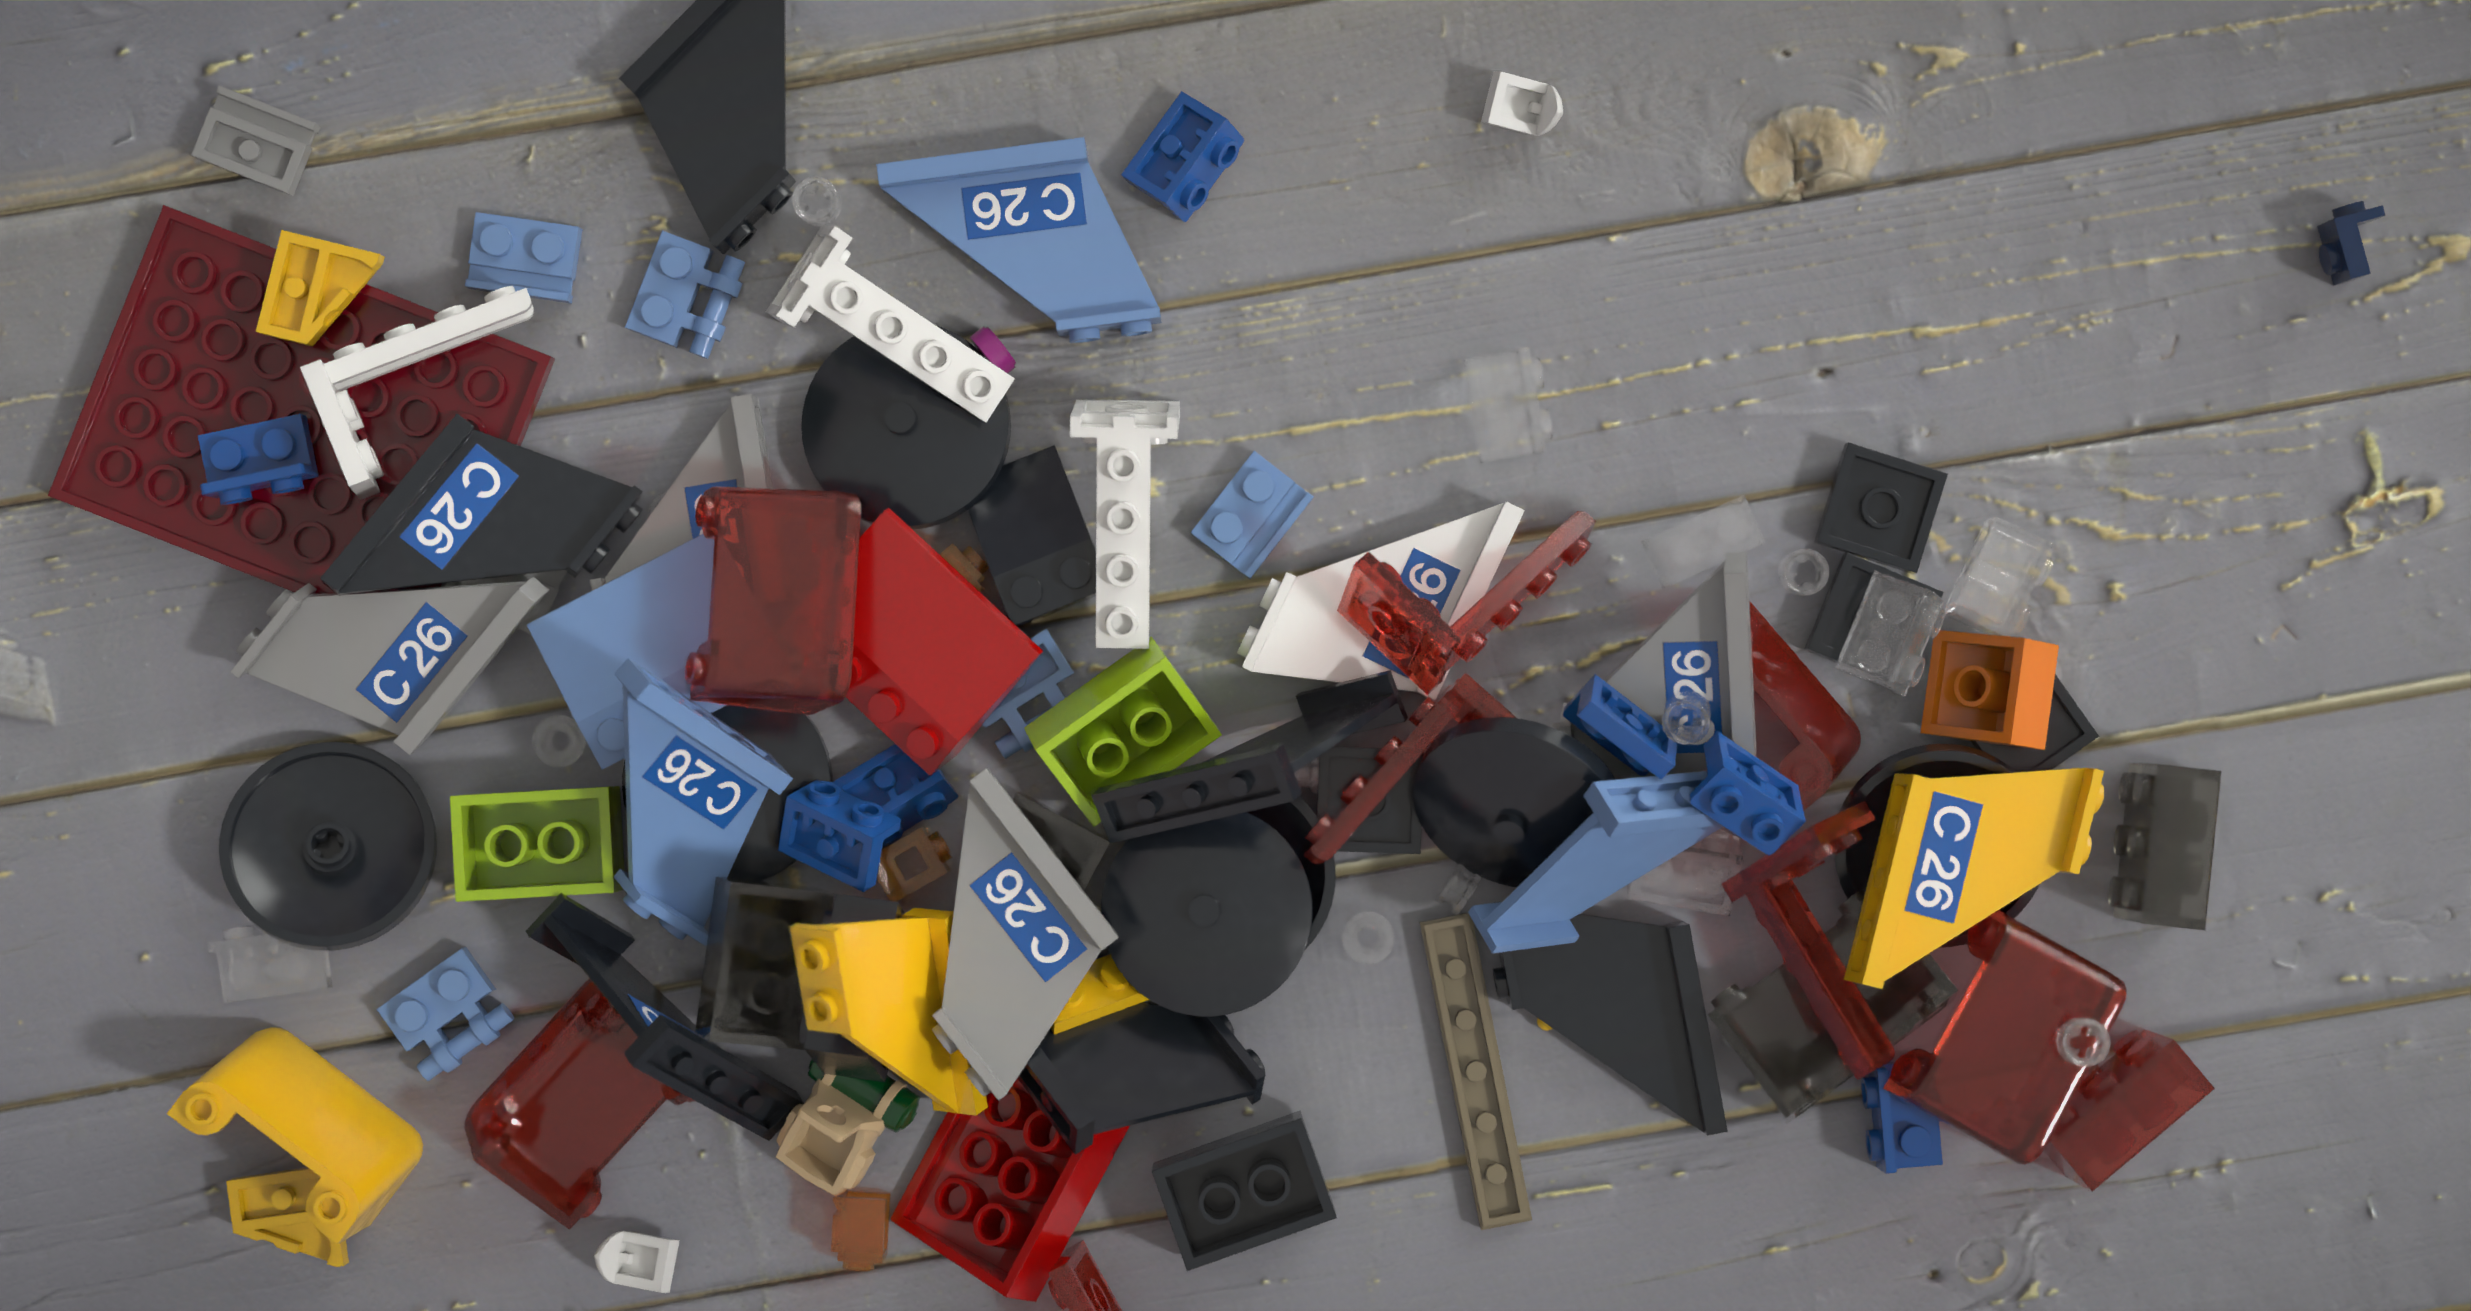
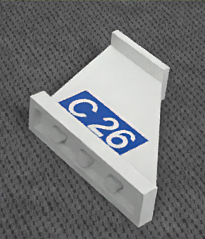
M1504 502L1298 577L1286 572L1282 582L1272 578L1259 607L1268 610L1260 629L1249 626L1237 654L1246 658L1242 668L1250 672L1332 682H1344L1391 670L1398 690L1414 691L1430 700H1436L1525 510L1511 503Z

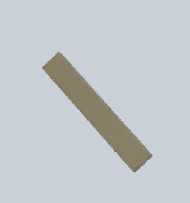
M1466 912L1420 921V929L1480 1229L1486 1230L1532 1221L1473 920L1469 913Z

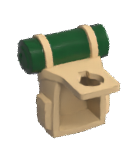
M812 1059L808 1067V1076L815 1081V1084L805 1103L796 1105L788 1114L786 1122L776 1140L779 1145L776 1158L805 1180L836 1197L843 1194L847 1189L855 1188L861 1182L876 1155L872 1147L885 1128L897 1133L905 1129L917 1115L916 1111L919 1107L920 1096L909 1090L902 1081H896L888 1075L885 1083L824 1074Z

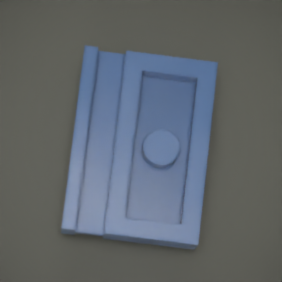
M476 212L468 261L470 268L465 287L472 290L493 292L503 287L514 286L515 291L526 288L530 298L572 304L573 296L571 294L573 280L576 278L582 229L578 226Z
M1253 451L1190 533L1248 579H1251L1314 496L1302 489L1256 451Z

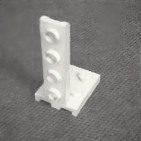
M821 226L769 305L766 313L782 324L795 327L798 321L805 323L816 310L983 422H987L1015 378L847 267L845 263L851 252L846 250L853 238L836 226Z
M514 286L500 288L487 294L484 297L486 303L468 310L465 309L464 305L447 308L434 315L436 321L418 329L415 328L414 324L402 325L384 334L386 341L365 348L364 343L352 344L334 352L335 360L324 364L321 360L300 367L348 486L360 500L380 493L375 479L384 476L376 453L373 447H370L367 439L359 441L355 430L363 428L364 424L353 398H350L345 389L529 320L534 314V308L526 288L515 291Z
M1076 400L1071 412L1070 437H1082L1085 443L1097 444L1096 648L1149 649L1151 445L1166 444L1168 439H1177L1180 423V401Z

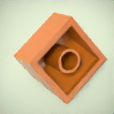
M1934 630L1920 733L2045 750L2059 645L2020 637Z

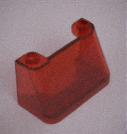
M715 486L706 490L704 495L699 498L695 514L696 525L702 527L703 535L706 539L714 540L708 641L702 643L696 653L691 652L685 666V680L687 684L691 685L690 700L813 715L837 705L845 699L852 675L861 505L856 494L822 490Z
M1997 910L1968 930L1967 946L1969 952L1981 960L1982 963L1933 1052L1930 1053L1924 1049L1916 1048L1901 1055L1895 1061L1891 1075L1883 1089L1973 1142L2017 1164L2026 1165L2040 1157L2047 1147L2121 1012L2126 1000L2127 988L2125 982L2111 972L2006 913Z
M589 978L476 1100L466 1116L464 1129L476 1163L570 1230L580 1218L590 1216L600 1204L602 1193L600 1192L601 1178L599 1172L667 1099L674 1105H681L686 1101L690 1103L694 1100L630 1065L624 1052L638 1037Z

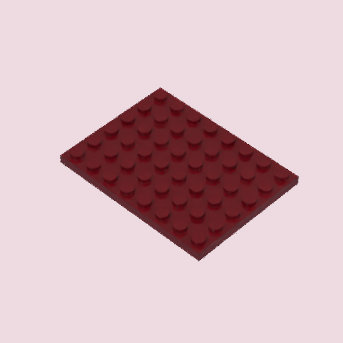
M163 205L48 496L292 592H296L310 583L317 589L314 594H327L335 592L322 583L320 579L457 413L472 424L474 430L521 446L555 358L498 335L490 334L345 389L350 398H353L364 424L363 428L355 430L359 441L367 439L370 447H373L384 473V476L375 479L380 493L360 500L348 486L300 367L321 360L324 364L335 360L334 352L352 344L364 343L365 348L386 341L384 334L402 325L414 324L416 329L436 322L434 315L438 312L366 284L313 347L256 332L276 249ZM297 414L306 415L319 477L303 480L304 488L298 491L272 494L271 487L251 491L252 500L236 504L220 505L219 498L202 495L200 484L207 483L198 435ZM442 583L394 589L441 587Z

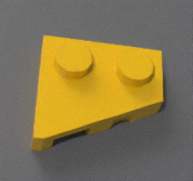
M281 230L256 332L313 347L383 265L385 257L378 253Z
M309 1168L243 1176L226 1181L233 1233L256 1241L265 1240L271 1242L276 1248L294 1254L301 1252L325 1260L327 1265L333 1267H341L349 1263L346 1240L338 1245L318 1231L308 1220L305 1211L306 1199L320 1179Z

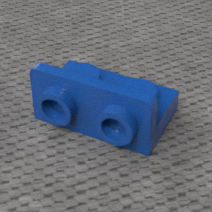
M1181 91L1121 176L1129 184L1167 207L1176 218L1186 222L1193 212L1205 203L1209 190L1224 169L1231 166L1236 160L1239 149L1244 143V138L1227 118Z
M297 414L198 435L207 483L200 484L201 493L203 496L219 498L220 505L252 500L251 491L271 487L272 494L298 491L304 488L303 480L319 477L306 415Z
M1595 674L1564 707V718L1640 776H1645L1651 772L1662 780L1675 766L1678 737Z
M1717 731L1703 745L1708 776L1689 794L1690 804L1764 854L1772 855L1806 822L1799 787Z
M896 744L832 782L838 785L842 791L863 801L876 803L884 811L901 819L899 831L884 839L883 847L895 843L902 837L904 831L922 820L939 816L947 809L948 804L959 797L954 787L945 778L941 769L929 776Z
M814 780L787 796L778 851L865 892L876 885L883 841L899 831L901 819L884 811L876 803L863 801L842 791L838 785L832 782Z
M1928 1058L1869 1063V1077L1861 1079L1865 1109L1872 1110L1873 1129L1866 1130V1149L1869 1160L1876 1161V1167L1885 1174L1896 1173L1899 1168L1943 1165L1934 1060Z

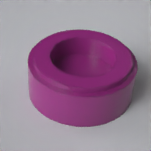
M983 326L969 337L973 345L989 362L1007 374L1016 368L1015 360L989 327L985 328Z

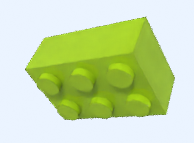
M1152 636L1149 638V649L1134 648L1024 727L1035 751L1093 827L1101 823V819L1091 795L1100 787L1174 770L1222 736L1209 714Z
M620 786L450 796L455 902L559 896L561 893L564 895L601 894L624 890L614 878V875L620 868L625 871Z

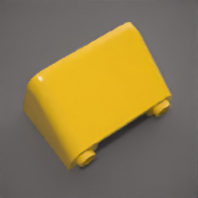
M269 1027L252 1034L189 1086L167 1112L171 1118L184 1128L197 1135H210L219 1132L230 1123L236 1114H239L317 1174L320 1179L306 1199L305 1211L310 1223L337 1245L373 1223L418 1164L423 1154L421 1136L412 1125L291 1032L279 1027Z

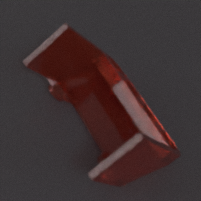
M1750 602L1754 690L1800 742L1782 759L1778 772L1798 785L1803 811H1805L1826 793L1857 754L1861 744V734L1851 717Z

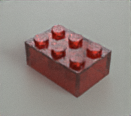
M2146 1029L2141 1033L2137 1030L2128 1033L2113 1046L2112 1050L2115 1054L2100 1067L2098 1064H2093L2084 1069L2073 1080L2072 1083L2075 1086L2073 1090L2061 1100L2057 1097L2048 1100L2034 1112L2032 1117L2035 1121L2026 1130L2065 1177L2090 1191H2094L2215 1089L2174 1039Z

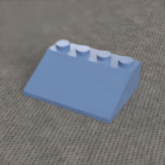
M717 527L526 624L602 770L625 758L623 684L614 674L627 658L709 713L793 671Z

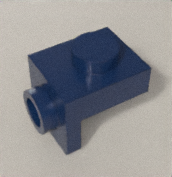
M2364 201L2341 206L2332 210L2334 219L2317 226L2322 245L2319 247L2320 264L2323 271L2327 275H2331L2334 286L2371 274L2358 226L2386 216L2383 205L2367 210Z

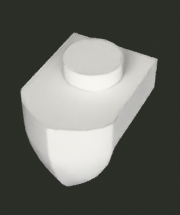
M1493 71L1481 119L1482 123L1533 136H1540L1549 132L1558 123L1563 115V105L1556 88L1550 84L1501 71Z
M618 1231L608 1236L600 1244L594 1254L595 1263L601 1276L610 1283L660 1293H670L680 1240L632 1231Z

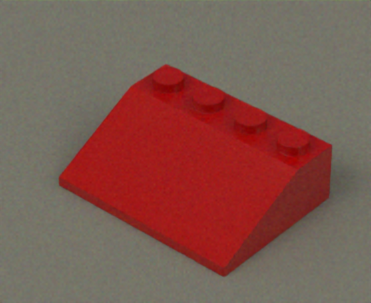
M890 508L883 511L806 595L777 633L929 776L958 755L1043 652L1037 644Z
M1017 1078L1008 1093L999 1101L992 1092L986 1095L988 1107L976 1116L947 1112L890 1220L1004 1297L1036 1302L1130 1126L1094 1134L1093 1144L1074 1154Z

